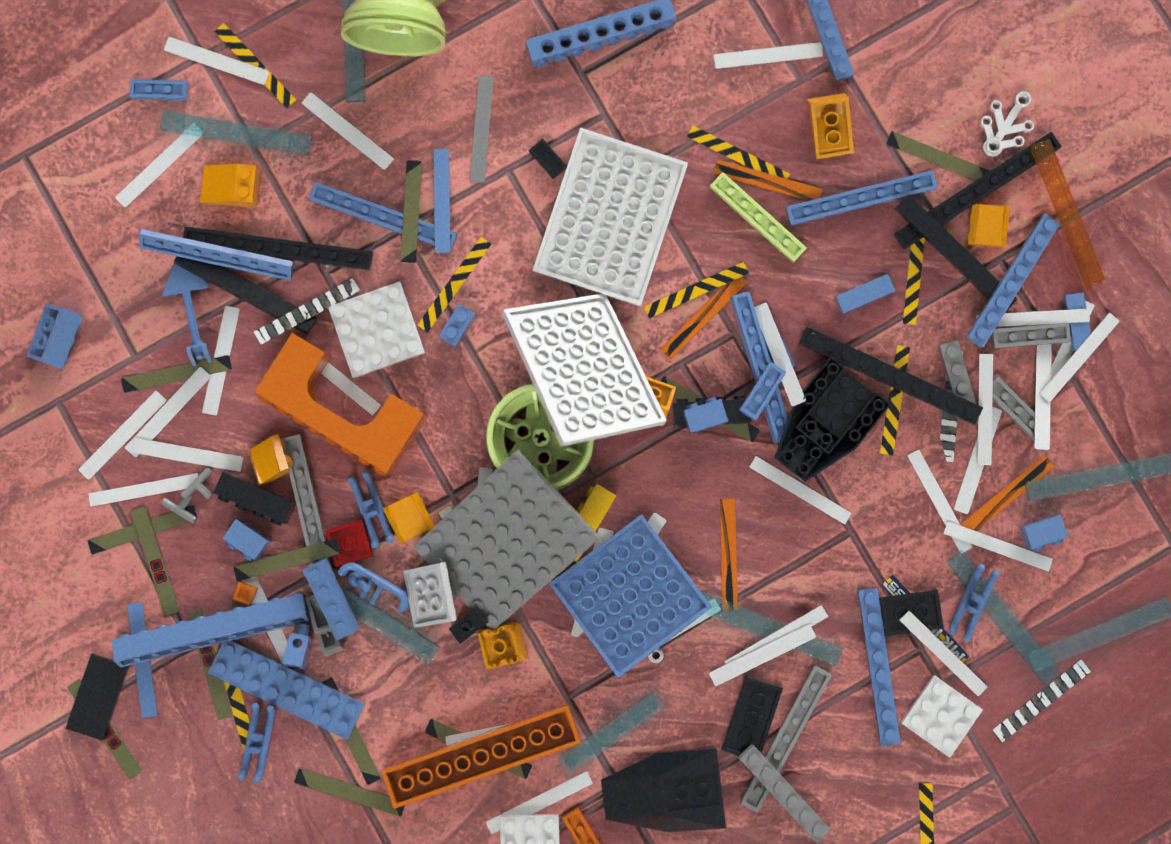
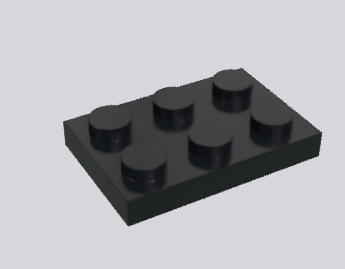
M938 590L879 597L885 636L912 633L900 621L908 611L929 630L944 629Z

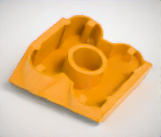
M972 205V211L968 215V221L970 222L967 236L968 245L1006 247L1010 207L1007 205Z
M279 434L269 437L249 450L258 486L278 479L288 473L293 465L292 458L284 454L285 444L279 438Z
M418 492L383 508L400 544L435 527Z
M518 622L498 626L496 629L478 631L477 634L486 669L527 660L528 652L526 651L521 631L522 626Z

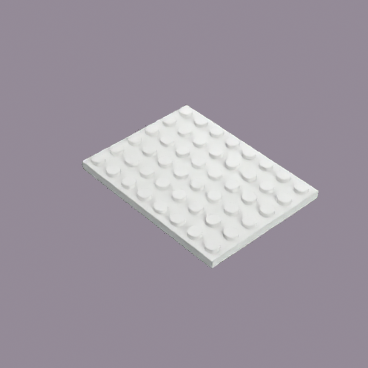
M580 128L532 271L641 307L688 162Z
M597 294L505 309L503 311V318L561 446L665 424L667 420L606 295Z

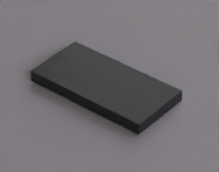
M94 653L91 654L65 729L103 741L129 666L120 667L112 659Z
M745 675L721 750L740 756L753 744L762 754L783 690L782 687Z

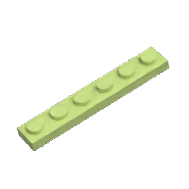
M723 172L710 185L709 188L791 262L794 263L807 249Z

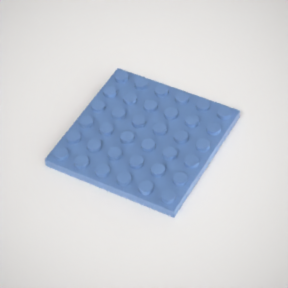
M642 514L549 583L618 678L712 608Z

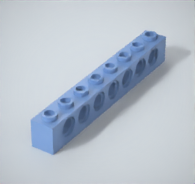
M656 0L526 40V47L532 66L544 67L548 62H560L571 55L580 56L584 51H596L607 44L610 46L616 45L620 40H632L643 33L648 35L660 28H671L676 23V14L671 0ZM656 14L660 19L653 20L650 16ZM640 20L642 24L636 26L633 24V21ZM621 25L624 27V30L617 31L615 27ZM604 31L606 35L601 37L597 35V32ZM586 36L588 41L581 42L579 38ZM563 42H569L571 44L569 47L566 48L561 46ZM550 47L553 50L550 53H545L543 49Z

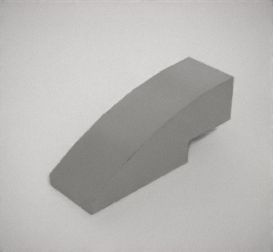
M315 596L306 597L305 600L313 629L317 635L322 654L327 657L343 651L341 639L336 641Z

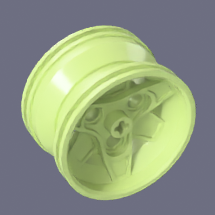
M354 0L344 13L341 24V37L352 46L384 55L425 56L438 53L445 47L446 30L445 23L436 7L446 0Z
M533 384L522 386L507 394L498 403L490 417L487 427V447L496 468L518 449L556 490H560L569 486L581 476L592 456L594 440L566 446L560 445L555 432L551 430L550 420ZM527 407L526 420L513 418L517 412ZM519 428H528V435L520 437L518 435ZM544 435L546 441L539 443L537 437ZM505 436L516 443L508 454L505 447ZM542 453H546L550 457L549 461L545 464L540 463L538 460L539 455ZM557 459L570 462L565 468L556 473Z

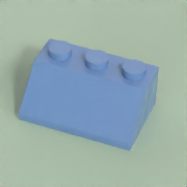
M46 303L26 357L63 369V366L68 361L70 347L75 342L74 336L76 331L81 326L82 315Z

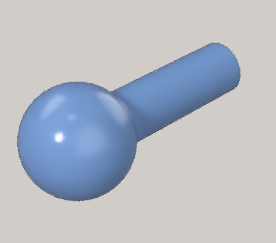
M352 572L348 576L350 586L359 587L365 592L370 591L371 587L363 581L362 575Z

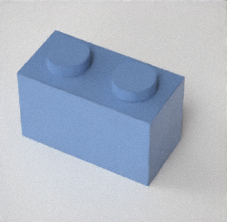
M458 304L441 331L439 338L457 349L475 321L476 314Z
M714 397L705 400V404L700 406L697 403L686 406L687 410L683 411L689 434L728 422L721 399L716 400Z
M1054 515L1019 527L1026 549H1033L1034 552L1045 549L1044 545L1049 543L1052 546L1063 543V539L1068 537L1061 515Z
M235 519L222 538L227 541L226 545L229 548L240 550L243 552L241 555L249 561H252V559L259 560L271 540L239 519Z

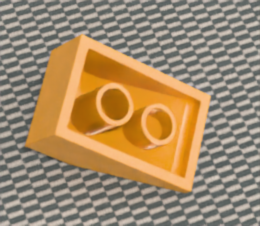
M845 93L807 99L816 159L854 153L849 97Z
M246 164L205 165L200 203L257 208L260 169L256 165Z

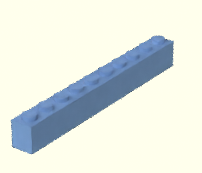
M294 593L287 598H274L270 602H257L245 608L236 607L229 612H216L208 617L199 616L191 621H178L175 625L171 626L162 625L150 631L141 630L137 634L121 635L117 639H112L113 659L118 666L124 667L298 625L299 623L310 622L307 603L303 594Z

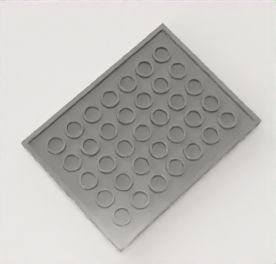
M517 449L418 541L413 548L429 565L446 562L449 583L453 591L471 610L476 607L480 609L489 621L486 624L489 629H496L594 544L600 536Z

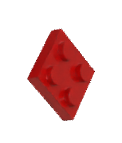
M363 519L325 530L328 541L338 539L341 553L332 556L335 568L346 563H354L374 557Z

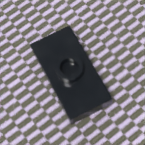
M543 138L528 150L553 180L567 169L564 161Z
M476 607L451 626L449 630L459 644H461L489 621L480 609Z

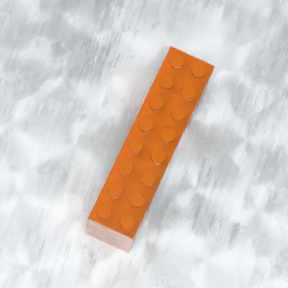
M291 333L254 391L259 394L258 399L270 406L275 404L274 409L286 416L291 414L290 419L303 426L307 424V429L314 434L320 436L322 433L325 435L324 440L335 446L337 444L341 445L339 449L351 456L356 454L358 461L367 466L372 464L374 466L373 470L383 476L386 474L392 475L426 421L427 416L393 394H390L375 419L370 423L357 426L344 420L319 404L314 395L315 383L331 357L294 333Z

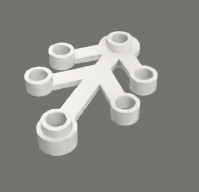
M1022 91L1014 98L1015 105L1005 121L1001 110L1002 103L995 100L990 104L989 109L994 113L998 132L994 137L991 127L992 118L990 116H984L980 120L979 124L984 128L987 139L983 144V150L986 155L995 157L1001 153L1002 149L1010 147L1020 148L1024 145L1025 140L1022 136H1016L1014 139L1006 141L1001 140L1005 135L1022 131L1029 133L1034 129V123L1031 120L1012 125L1020 110L1027 107L1031 102V96L1028 92ZM1020 98L1024 100V104L1019 102ZM993 104H997L999 108L994 109ZM983 120H988L989 125H985ZM1025 124H1029L1031 128L1027 129ZM1016 139L1021 141L1020 145L1016 144ZM989 145H993L995 150H991Z

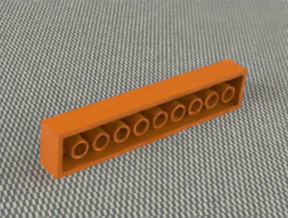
M565 704L385 767L381 772L393 808L395 809L581 744V739L569 704Z

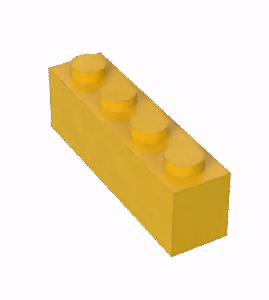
M598 484L595 487L591 486L586 493L587 501L585 504L581 502L576 510L594 531L597 530L616 498L615 494ZM581 555L577 557L574 561L578 562Z

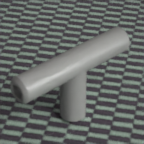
M206 468L180 494L181 497L186 500L197 489L206 499H209L213 493L202 483L212 474V471Z
M191 495L186 500L182 498L179 505L166 498L162 500L161 505L192 524L197 520L196 516L185 510L192 499Z

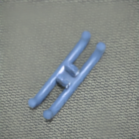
M364 470L362 476L367 484L371 500L364 501L354 476H348L347 481L355 496L371 541V547L375 549L378 548L379 541L371 518L379 517L387 543H391L394 538L372 476L369 471Z
M351 562L344 564L338 570L339 576H346L353 570L367 578V584L370 587L374 583L378 585L370 599V604L374 605L385 589L400 599L399 612H405L408 609L409 598L403 589L363 565ZM362 590L359 597L364 599L368 592Z
M979 564L975 568L949 628V633L956 635L965 610L973 613L964 633V640L966 642L971 641L973 631L993 586L1000 576L999 571H992L982 594L975 593V587L982 572L985 570L983 564Z
M253 703L251 705L252 714L242 765L237 779L243 781L246 778L251 754L255 753L259 754L253 782L258 784L263 777L275 718V707L272 705L267 707L264 734L256 733L260 705Z

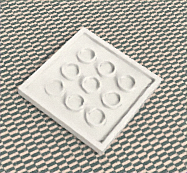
M401 282L382 287L329 307L353 379L425 354Z

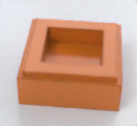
M239 581L232 600L251 606L258 587Z

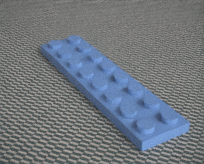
M233 640L222 643L208 674L346 740L349 739L365 706V703Z

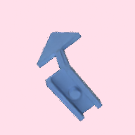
M173 264L162 295L164 297L177 294L183 295L192 337L191 346L186 347L193 367L197 366L196 360L207 358L208 363H212L206 343L200 340L190 294L191 291L205 289L209 285L204 279Z

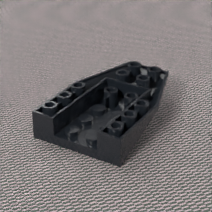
M832 356L824 362L803 389V400L806 399V401L792 407L774 456L778 462L803 482H806L854 451L891 406V403L877 392L872 393L845 371L846 367Z
M715 746L655 753L601 779L606 820L663 832L726 828Z

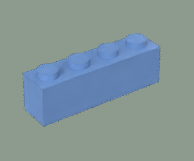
M327 558L303 569L302 571L336 641L358 630L360 626Z

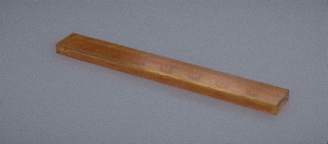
M1050 139L1030 146L1085 287L1104 281L1105 277Z

